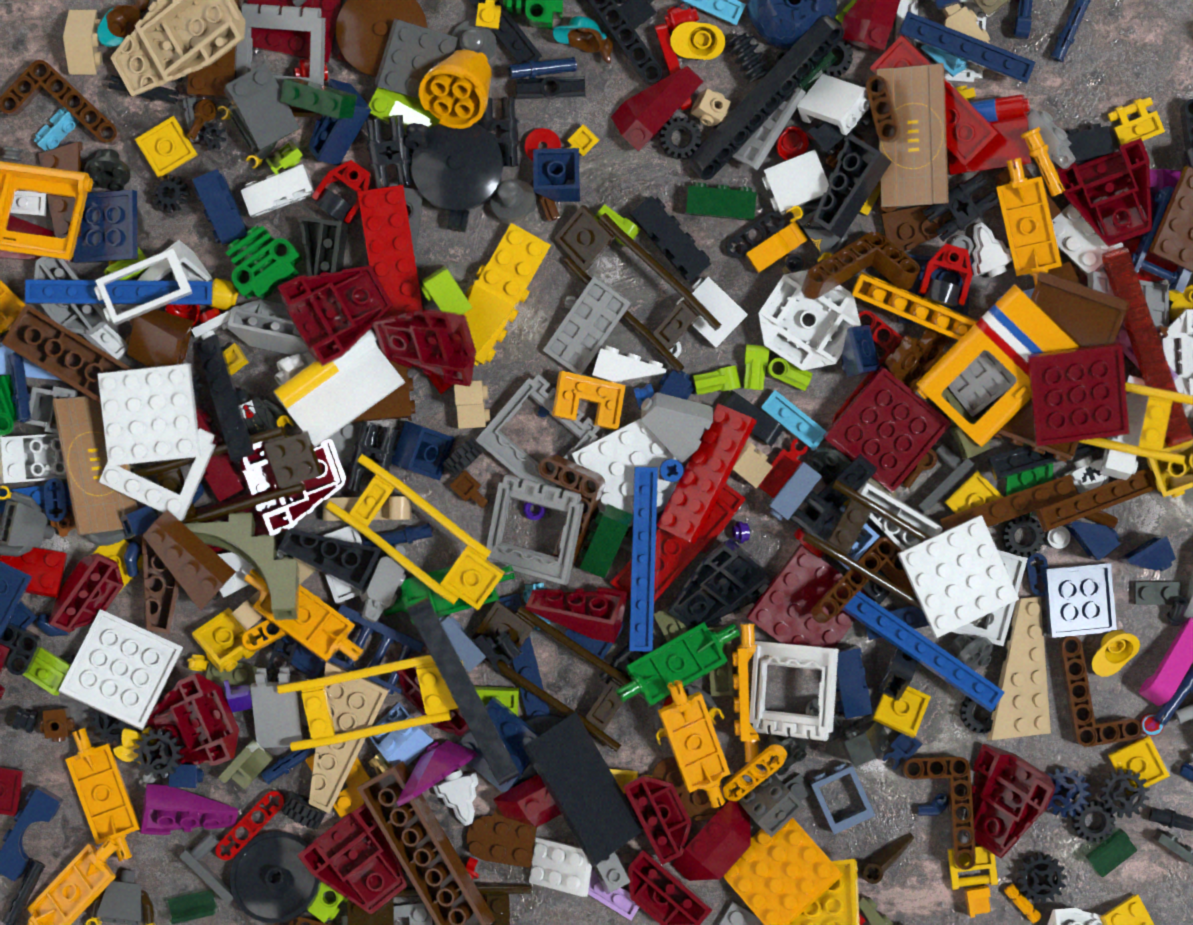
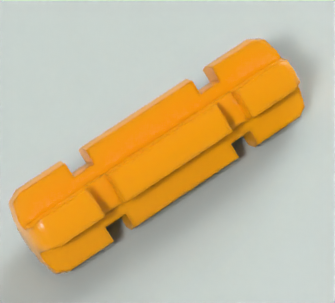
M1010 884L1004 890L1005 894L1010 899L1012 898L1013 903L1024 915L1027 914V918L1032 923H1036L1042 917L1040 912L1036 908L1034 909V906L1021 892L1019 893V889L1014 884Z

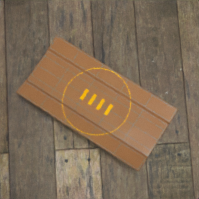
M944 64L877 69V75L882 76L889 83L901 132L900 137L894 142H886L879 137L880 152L892 161L881 178V207L948 203ZM877 81L878 92L883 89L882 81ZM882 103L878 107L880 115L886 114L889 110L887 103ZM892 125L884 128V136L891 137L894 134V127Z
M88 396L53 399L78 535L124 530L120 517L138 510L136 499L99 482L108 461L101 404ZM129 464L120 465L121 468L131 472Z

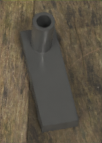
M946 443L942 444L935 453L954 472L919 505V509L924 514L974 467V463L969 458L963 461Z
M209 832L192 850L188 847L179 857L229 904L234 899L231 888L202 861L220 842L213 833Z

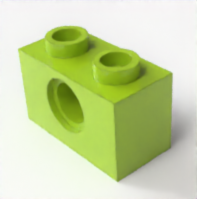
M321 881L319 893L308 911L325 923L328 918L330 920L334 919L340 911L337 906L342 900L347 902L348 899ZM333 891L336 894V900L333 902L327 901L324 896L325 892Z

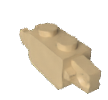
M959 4L941 9L947 18L943 22L944 26L989 43L990 37L985 29L979 28L976 23L978 19L971 9L968 10L966 6L961 9ZM978 66L981 69V71H984L986 69L981 66Z

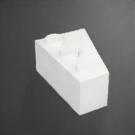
M303 164L289 168L278 175H269L266 177V180L259 183L258 181L247 183L245 188L241 190L249 215L252 218L309 198L315 192L308 169Z
M277 545V560H280L284 557L282 553L278 552L279 547ZM232 552L217 554L236 571L221 588L220 592L223 597L250 585L244 581L246 575H250L249 571L251 569L258 572L251 564Z

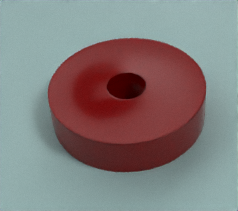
M539 128L532 131L525 141V152L532 162L533 149H539L540 143H546L547 149L561 148L558 135L547 128Z
M798 528L793 534L817 557L821 558L825 554L802 540L805 535L802 529Z

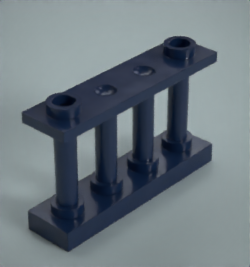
M1167 186L1160 189L1155 196L1154 201L1156 205L1151 214L1152 230L1142 235L1136 252L1132 253L1127 265L1129 268L1127 272L1138 273L1141 268L1168 280L1170 284L1169 291L1184 293L1192 274L1191 271L1178 266L1176 271L1170 272L1144 260L1148 248L1153 243L1156 229L1160 226L1163 219L1162 215L1172 197L1171 194L1174 188Z
M341 603L337 609V612L349 621L353 622L354 620L361 624V631L355 642L361 649L369 634H372L373 631L382 634L380 637L382 640L369 667L380 665L390 643L393 644L394 640L402 643V651L397 661L408 659L415 650L421 652L424 646L422 642L378 621L372 623L362 618V613ZM334 654L329 659V662L339 664L351 671L360 669L354 666L356 662L349 656L346 662L335 657ZM397 671L391 672L387 681L376 676L366 677L389 689L388 693L391 695L394 692L400 694L402 691L401 688L395 686L399 678Z

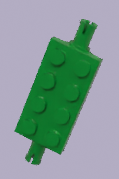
M511 565L500 568L505 573L513 571ZM452 566L426 574L440 584ZM504 573L498 583L515 579V573L507 575ZM412 577L404 580L401 585L402 595L396 599L391 609L385 610L383 613L386 617L402 611L408 613L407 607L426 597L429 599L438 617L473 607L461 598H458L453 605L417 577ZM496 586L483 604L500 599Z
M704 622L627 665L626 670L631 676L632 681L616 689L617 696L621 695L619 699L623 703L640 693L648 706H653L671 695L668 688L669 683L672 682L673 686H675L673 681L681 680L684 688L726 664L728 660L723 653V645L740 636L738 629L734 631L736 626L732 623L716 633L711 632Z

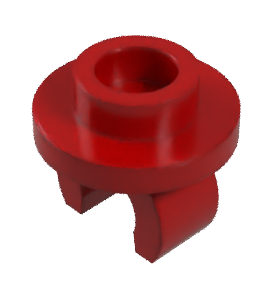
M470 857L465 868L472 880L478 879L479 874L474 872L478 860Z

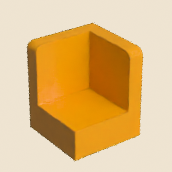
M986 884L964 888L967 912L970 918H975V914L991 911L989 897H991L990 888Z

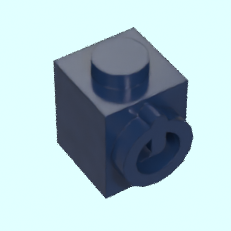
M672 370L670 374L666 372L659 382L662 388L658 393L687 400L695 386L688 380L690 375L684 371L678 373Z

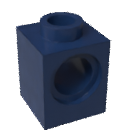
M146 506L120 517L128 539L147 532L159 516L155 509Z
M185 762L180 767H175V773H169V787L197 788L200 782L203 783L204 769H200V764L196 765Z

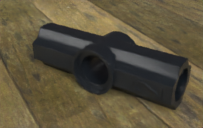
M549 76L546 78L516 79L517 99L547 98L552 100L556 98L586 97L585 76L558 78ZM550 82L555 83L558 87L556 92L552 94L547 93L544 89L545 85Z

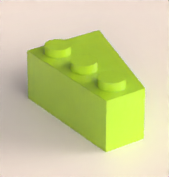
M445 265L422 279L424 284L421 286L422 291L429 301L434 299L441 311L462 315L472 308Z

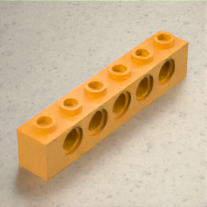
M862 271L852 290V295L957 340H960L978 322L976 319L924 299L907 290L900 289Z

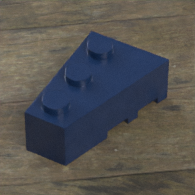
M330 79L328 86L357 95L353 118L337 119L322 114L321 120L316 121L308 148L318 161L340 165L362 125L368 118L371 108L352 84Z
M215 169L192 179L196 187L194 190L197 198L205 206L203 211L208 222H212L215 228L212 232L216 242H221L226 247L237 239L242 240L248 236L247 227L224 173L219 169Z
M858 645L838 649L835 692H839L840 701H836L839 715L843 714L845 719L873 714L865 679V668L861 660L862 651Z

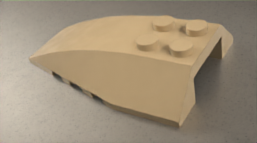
M234 0L153 1L148 8L149 12L143 19L137 22L135 30L131 35H127L110 58L130 95L134 97L214 63L244 39L245 19Z

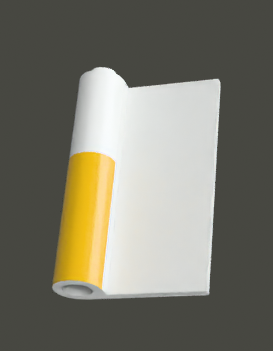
M372 329L343 357L323 367L315 361L273 391L303 432L308 430L314 447L321 444L405 383L377 347L375 341L378 338Z

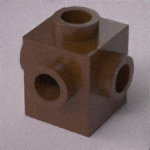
M70 707L46 709L43 711V719L40 720L41 733H44L45 739L51 738L52 742L66 741L65 737L72 735V731L75 730L74 718L70 717Z

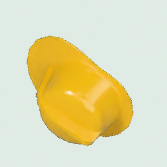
M684 22L673 30L670 37L674 52L685 58L711 60L718 57L725 46L723 32L717 26L708 23Z
M1123 629L1110 631L1105 634L1101 641V648L1092 659L1091 664L1095 674L1108 677L1118 672L1138 653L1140 648L1139 639L1133 634L1126 633Z

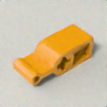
M794 221L746 253V257L756 272L760 273L808 239L796 221Z

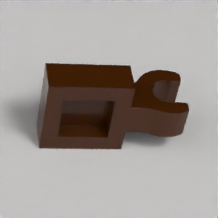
M466 470L450 485L465 502L472 498L481 508H484L489 503L478 492L482 485Z

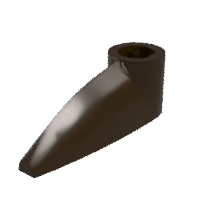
M908 833L868 859L861 867V874L865 881L870 884L880 882L883 874L905 852L913 841L914 836ZM871 867L873 869L877 868L875 871L876 876L874 877L871 875L867 876L869 874L868 869Z

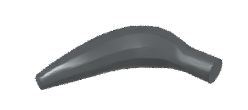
M125 530L87 534L86 538L95 545L109 546L126 539L127 534Z

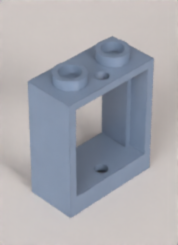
M801 462L775 498L767 505L771 508L769 513L778 520L783 518L789 520L822 476L806 463Z
M451 614L447 618L446 616H441L439 620L460 660L463 661L464 668L470 673L486 658L485 654L472 639V636Z
M846 762L835 766V771L831 773L821 772L813 776L814 780L810 782L833 834H837L876 816L853 765H847ZM850 774L865 807L834 821L819 787Z

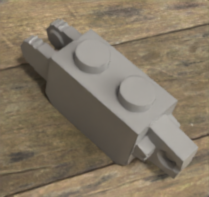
M1030 106L1031 111L1027 112L1029 130L1039 126L1041 137L1044 143L1049 146L1047 152L1050 159L1061 168L1068 169L1076 158L1069 149L1072 143L1067 139L1066 132L1052 122L1053 118L1046 111H1036Z
M397 545L394 547L401 554L406 555V549L403 546ZM388 554L386 557L380 558L375 562L360 592V598L365 602L362 618L372 623L378 620L383 610L393 606L397 598L395 594L397 587L402 585L406 577L403 574L405 568Z

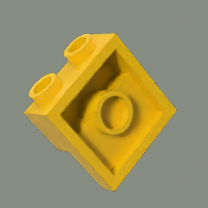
M227 608L192 632L193 638L206 652L207 658L220 673L224 670L227 672L232 671L237 666V661L245 657V659H248L255 654V652H250L244 647L242 637L246 629L232 615L233 611L230 608ZM251 635L247 644L252 643L255 646L257 645V639Z

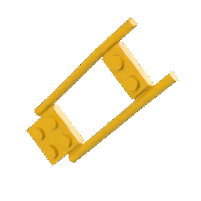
M1125 382L1126 392L1149 396L1139 446L1104 438L1080 441V443L1184 465V455L1165 452L1162 449L1172 401L1193 405V395Z
M361 454L357 462L376 475L350 513L332 501H329L325 508L362 533L379 548H382L384 552L451 604L454 605L458 598H461L479 610L505 573L487 560L491 550L472 538L397 477L364 454ZM394 488L467 545L440 584L368 527Z
M431 655L405 659L323 678L277 685L278 694L302 691L301 695L312 738L291 742V751L333 745L420 725L451 720V712L449 710L458 708ZM412 667L417 668L416 672L427 715L335 735L329 701L324 686Z

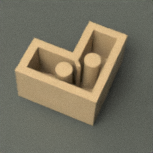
M69 10L63 40L69 74L96 75L98 65H102V53L97 50V47H99L97 28L101 22V19H98L97 10Z
M482 380L472 381L470 387L454 385L458 429L487 427L486 422H490V409H485V400L489 399L488 386L484 385Z
M747 440L732 470L757 488L773 466L766 461L768 456L758 449L755 452L756 446Z

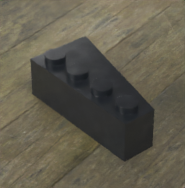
M877 81L872 86V90L875 93L878 92ZM871 106L859 119L856 126L851 129L849 134L852 136L856 135L855 129L862 124L865 127L874 119ZM821 120L816 127L811 128L806 134L809 143L822 157L826 154L829 156L834 154L840 148L837 144L845 139L846 136L841 133L838 125Z
M849 133L845 136L844 148L838 154L837 166L834 173L831 172L827 192L823 193L813 219L825 230L842 239L892 162L883 153Z
M651 195L633 210L630 216L684 280L690 284L710 267L711 259L702 249L699 250L694 243L696 242L688 232L684 233L679 227L681 224L673 214L669 216L664 210L666 208L665 204L658 197L654 199Z
M288 529L278 548V552L297 559V561L361 591L382 548Z

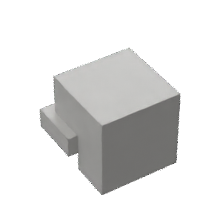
M53 386V390L33 387L29 403L32 420L26 423L43 426L46 432L59 434L52 400L57 398H74L77 396V391Z

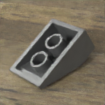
M266 63L225 85V94L259 151L300 128L289 105L280 102L282 91Z

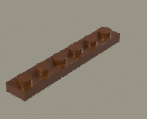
M1146 468L1132 474L1127 480L1117 479L1036 510V514L1043 532H1047L1156 490V479L1151 469Z
M1071 474L942 518L940 523L945 532L982 515L988 528L1076 496L1078 493Z

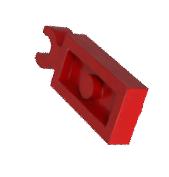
M797 438L791 442L789 452L784 448L771 463L772 469L758 486L773 499L801 464L797 457L805 454L808 449L807 446H804L801 451L796 450Z

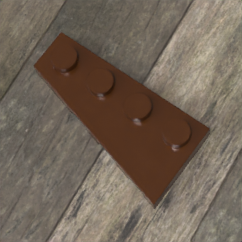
M78 141L39 153L41 167L82 172L80 151H83V143ZM47 194L56 238H66L75 205V198ZM81 224L78 237H81Z
M957 200L958 208L956 210L965 213L964 206L966 203H960ZM930 204L881 213L885 237L904 252L939 236L936 234L935 229L951 220L952 215L946 211L929 223L926 219L929 215L924 216L922 210L932 205Z

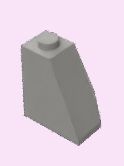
M656 392L651 398L645 399L641 405L642 422L681 463L698 449L701 444L699 439L704 429L709 430L713 423V408L711 406Z

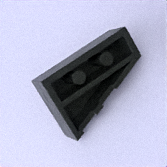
M298 217L303 237L302 243L306 253L308 275L315 276L325 272H341L343 270L349 224L341 221Z
M874 720L857 728L854 725L843 729V734L839 736L846 755L855 768L877 759L882 750L886 749V745L891 743L883 724Z

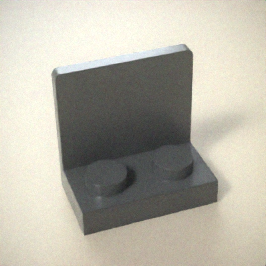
M774 773L738 800L740 805L771 838L804 807L801 801Z

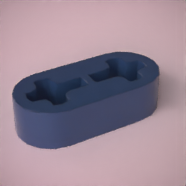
M52 478L44 485L45 512L48 519L58 522L64 520L68 515L67 487L63 480ZM54 482H56L57 486H61V490L57 491V499H55L54 491H50V486H53ZM55 501L58 503V508L63 510L58 515V518H56L55 514L51 513V509H55Z
M1035 553L1027 557L1026 571L1028 584L1033 594L1044 596L1045 587L1040 592L1039 589L1034 588V585L1038 584L1037 576H1040L1041 582L1044 583L1043 569H1048V563L1044 555ZM1034 557L1042 560V564L1039 565V573H1036V568L1030 565L1034 561Z

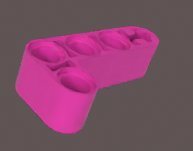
M1189 617L1183 623L1154 675L1145 680L1138 692L1156 706H1160L1172 698L1193 662L1192 617Z

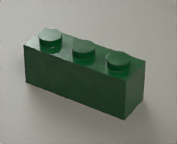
M293 78L284 79L280 102L333 118L344 119L353 118L357 95L304 79Z
M693 182V186H688L685 215L754 221L757 192H752L751 187H738V190H731L729 185L716 184V188L706 187V183Z
M610 504L607 505L604 512L599 511L595 521L598 527L597 529H591L587 539L591 543L589 547L584 545L579 557L583 560L580 569L603 579L606 578L633 514Z

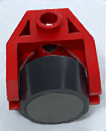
M353 160L336 167L327 173L313 193L312 198L316 200L315 205L337 221H346L350 224L360 212L358 191L370 190L372 175ZM354 173H357V174H358V178L355 179V180H352V179H351V176H352ZM335 181H341L356 192L357 199L355 205L352 207L345 200L327 189L328 186Z
M946 243L942 245L926 263L918 293L925 294L924 299L952 307H957V304L964 305L973 276L968 249ZM950 255L955 256V262L950 260ZM937 268L958 273L962 279V286L930 279V276Z

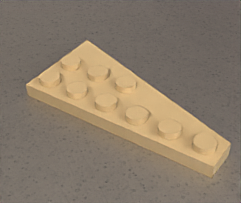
M1041 597L1019 598L1015 603L1011 622V638L1007 641L1006 661H1003L998 687L1005 693L997 703L996 710L992 713L991 720H993L991 732H988L987 740L1051 733Z
M328 661L325 665L324 677L350 671ZM365 678L324 686L329 701L335 735L372 727L389 689ZM366 737L316 747L309 798L310 805L325 812H331Z

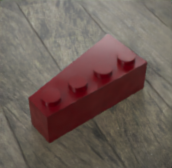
M196 408L198 430L201 428L215 435L212 443L216 446L222 445L225 441L220 432H215L212 428L213 419L209 412ZM228 452L211 457L204 474L219 502H223L246 489L243 473L236 471L233 465L235 462L230 459Z

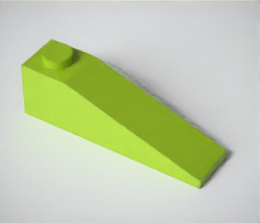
M378 87L368 105L371 108L369 115L374 118H380V121L390 125L389 116L394 115L397 125V115H403L406 134L407 125L411 123L424 124L429 129L440 124V120L429 110L425 111L420 98Z

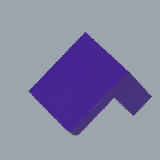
M229 680L224 681L227 701L232 713L253 708L249 684L231 688Z

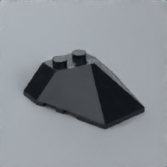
M729 539L704 558L671 603L668 611L690 629L703 622L707 627L721 622L722 617L732 612L736 615L742 612L741 608L751 603L755 605L773 580L754 557L732 539Z

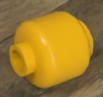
M215 278L212 281V305L209 306L225 311L229 310L231 306H235L239 290L235 289L236 286L233 282Z

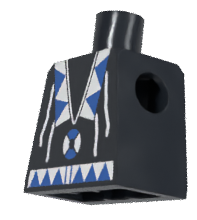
M897 648L889 661L878 692L899 701L912 681L918 662Z

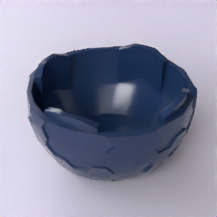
M748 0L746 6L748 18L758 34L767 44L784 50L791 49L821 16L829 15L834 19L837 11V0H801L797 5H792L788 0Z

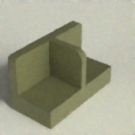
M252 740L218 778L223 783L232 778L243 789H246L273 757L257 742Z

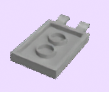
M280 667V673H278L279 682H267L266 668H257V674H255L256 683H251L256 742L262 748L290 747L291 742L303 740L298 691L278 694L277 685L297 682L290 681L289 667Z

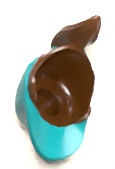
M136 0L134 5L123 4L110 9L97 28L98 41L102 45L109 47L120 45L127 35H131L135 30V25L141 19L140 13L148 8L149 0Z
M575 16L569 21L568 26H556L553 28V36L557 42L570 44L571 47H578L588 53L600 52L602 59L606 63H611L612 38L602 33L597 23L592 19Z

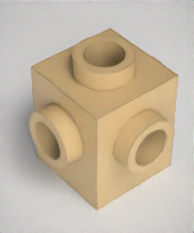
M707 88L699 93L690 113L699 118L703 124L715 126L728 117L729 110L727 109L731 102L725 99L723 94Z

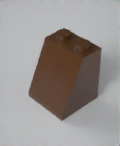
M156 309L130 319V325L133 327L132 332L128 333L126 345L129 346L127 355L150 368L183 365L186 361L194 321Z

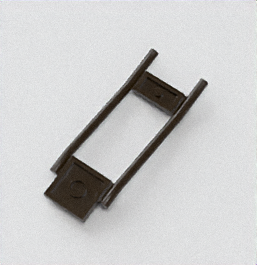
M581 205L554 237L559 245L569 254L563 262L583 283L588 285L592 277L585 271L592 266L616 236L684 299L680 301L653 333L628 310H626L622 318L680 373L685 366L669 350L675 346L700 316L715 331L722 324L684 285L627 235L607 213H604L598 219L586 205Z
M282 426L250 435L252 444L265 442L264 447L277 483L281 487L280 489L196 515L194 504L191 502L185 518L181 522L183 524L204 522L275 499L304 492L306 487L302 481L319 477L323 474L308 430L285 436V429ZM226 443L215 446L211 457L227 453ZM196 457L173 459L137 469L134 474L140 477L158 474L157 478L161 487L180 495L185 480L179 467L194 463Z
M835 480L832 488L851 498V501H849L827 543L808 532L805 533L802 540L923 611L916 596L849 557L847 554L860 534L871 511L922 542L932 537L878 503Z
M496 601L472 636L473 640L484 634L486 637L491 636L495 641L497 636L506 631L508 634H511V639L520 650L536 626L613 677L586 717L578 715L589 733L617 753L622 745L607 735L604 730L624 704L619 699L621 695L617 696L615 690L632 680L539 618L533 612L526 610L525 606L521 605L516 613L501 601ZM499 645L495 648L498 652L497 654L506 655ZM486 657L484 660L492 665L491 661ZM500 659L497 665L501 669L500 672L565 716L575 712L508 667L504 660ZM636 694L638 697L645 701L642 694Z
M476 885L480 894H486V904L495 918L491 925H510L509 894L532 893V885ZM404 888L394 897L420 896L415 888ZM390 899L372 915L350 900H347V925H394V899Z

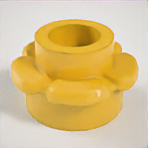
M192 655L191 659H187L189 663L188 669L193 671H206L207 664H209V661L205 660L203 655Z

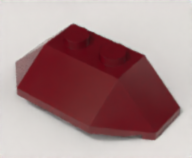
M99 553L83 557L59 590L49 624L69 633L74 631L75 628L94 622L100 609L106 611L124 586L117 561Z
M412 667L398 670L397 674L400 678L403 695L422 715H427L416 672L417 668ZM459 708L449 710L451 712V720L431 723L435 728L455 733L457 736H461L469 729Z
M539 774L493 798L505 818L536 828L561 815Z
M643 775L622 785L661 865L682 856L692 822L673 783Z
M729 801L687 845L683 855L678 857L672 866L689 881L720 880L751 846L750 815L738 801Z
M642 850L628 866L630 899L660 925H700L711 913L712 909L694 890L646 851Z

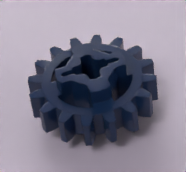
M1065 767L1062 773L1057 768L1055 769L1056 775L1048 773L1053 784L1056 783L1047 810L1053 809L1052 814L1056 816L1061 812V817L1066 818L1068 813L1075 817V810L1083 812L1082 804H1089L1085 797L1091 796V793L1086 791L1090 784L1083 783L1086 777L1084 775L1078 776L1079 771L1075 769L1070 773V769ZM1066 778L1074 779L1077 784L1073 783L1070 785ZM1064 788L1070 790V792L1066 793L1067 797L1062 796V793L1065 792ZM1079 794V798H1078V800H1077L1076 803H1075V799H1076L1077 795ZM1055 801H1062L1065 808L1057 806Z

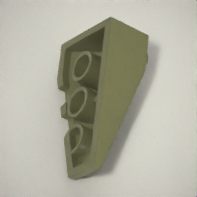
M947 387L942 392V397L969 423H976L975 417L969 414ZM947 415L948 420L952 423L950 428L962 458H971L991 449L989 444L992 443V439L981 447Z

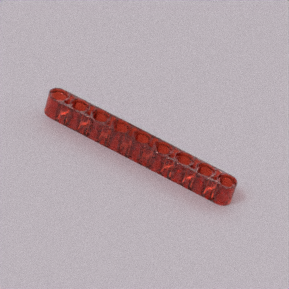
M1123 246L1102 253L1103 265L1114 296L1131 302L1123 323L1145 386L1178 392L1128 249ZM1172 401L1164 440L1169 448L1192 441V432L1182 403Z

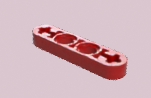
M662 23L654 26L669 75L679 71L681 67L677 55L671 46L667 25ZM691 98L682 105V111L693 107Z
M271 790L217 844L215 851L218 858L225 861L232 859L285 804V796L282 792ZM277 795L280 798L278 800L280 805L274 804L269 809V811H272L270 815L267 809L260 806V804L263 803L266 806L271 801L269 796L275 797ZM253 812H263L265 816L262 823L254 822L252 819ZM239 827H245L249 832L248 838L239 839L236 835V830ZM231 835L233 840L240 844V847H237L235 844L230 849L232 854L226 853L224 855L221 852L223 850L221 845L227 846L232 841L228 838Z

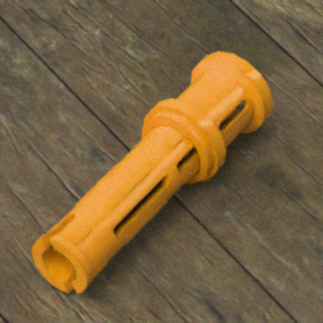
M1038 126L1024 132L1020 136L1025 139L1030 150L1029 156L1034 157L1052 197L1065 191V188L1047 152L1049 146L1044 143L1039 132L1041 129Z

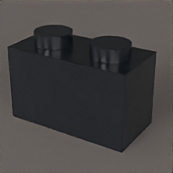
M1101 123L1087 126L1088 130L1079 132L1078 128L1065 131L1067 139L1072 143L1069 149L1076 158L1074 163L1114 153L1108 125L1101 127Z

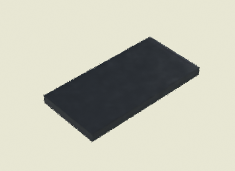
M577 712L569 714L523 746L591 866L599 864L644 831Z

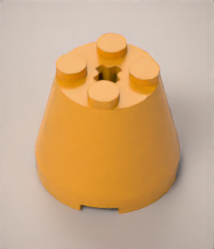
M457 50L428 71L419 87V98L425 111L429 110L440 120V124L450 128H468L477 122L487 108L492 77L487 56L481 52Z

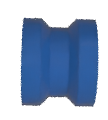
M650 383L641 389L638 387L633 388L639 410H641L644 400L654 395L652 385Z
M675 459L664 460L659 467L660 476L669 482L678 481L683 475V466Z

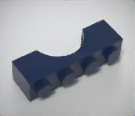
M42 786L29 792L25 799L28 804L24 810L20 809L14 818V821L17 822L13 830L9 828L2 839L5 844L0 850V874L14 882L19 879L30 860L23 847V836L27 827L34 822H50L53 820L64 799Z

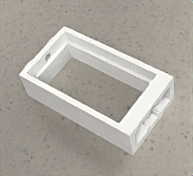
M174 249L97 279L95 281L98 286L94 287L99 301L103 299L107 308H104L103 311L108 322L113 321L115 325L193 294ZM168 259L180 290L117 315L105 285Z

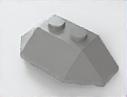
M42 256L36 261L34 280H81L64 259ZM41 304L52 320L73 333L93 335L109 323L100 304Z
M259 299L232 308L227 328L247 345L289 355L308 351L284 304Z

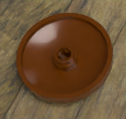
M347 0L337 19L336 37L341 53L348 63L363 74L377 77L394 19L428 28L425 14L416 0Z

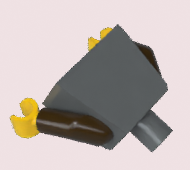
M122 870L120 882L112 881L91 904V917L86 921V925H91V921H94L96 925H102V922L128 925H143L144 922L145 925H156L154 923V906L148 892L144 891L141 885L133 884L135 872Z

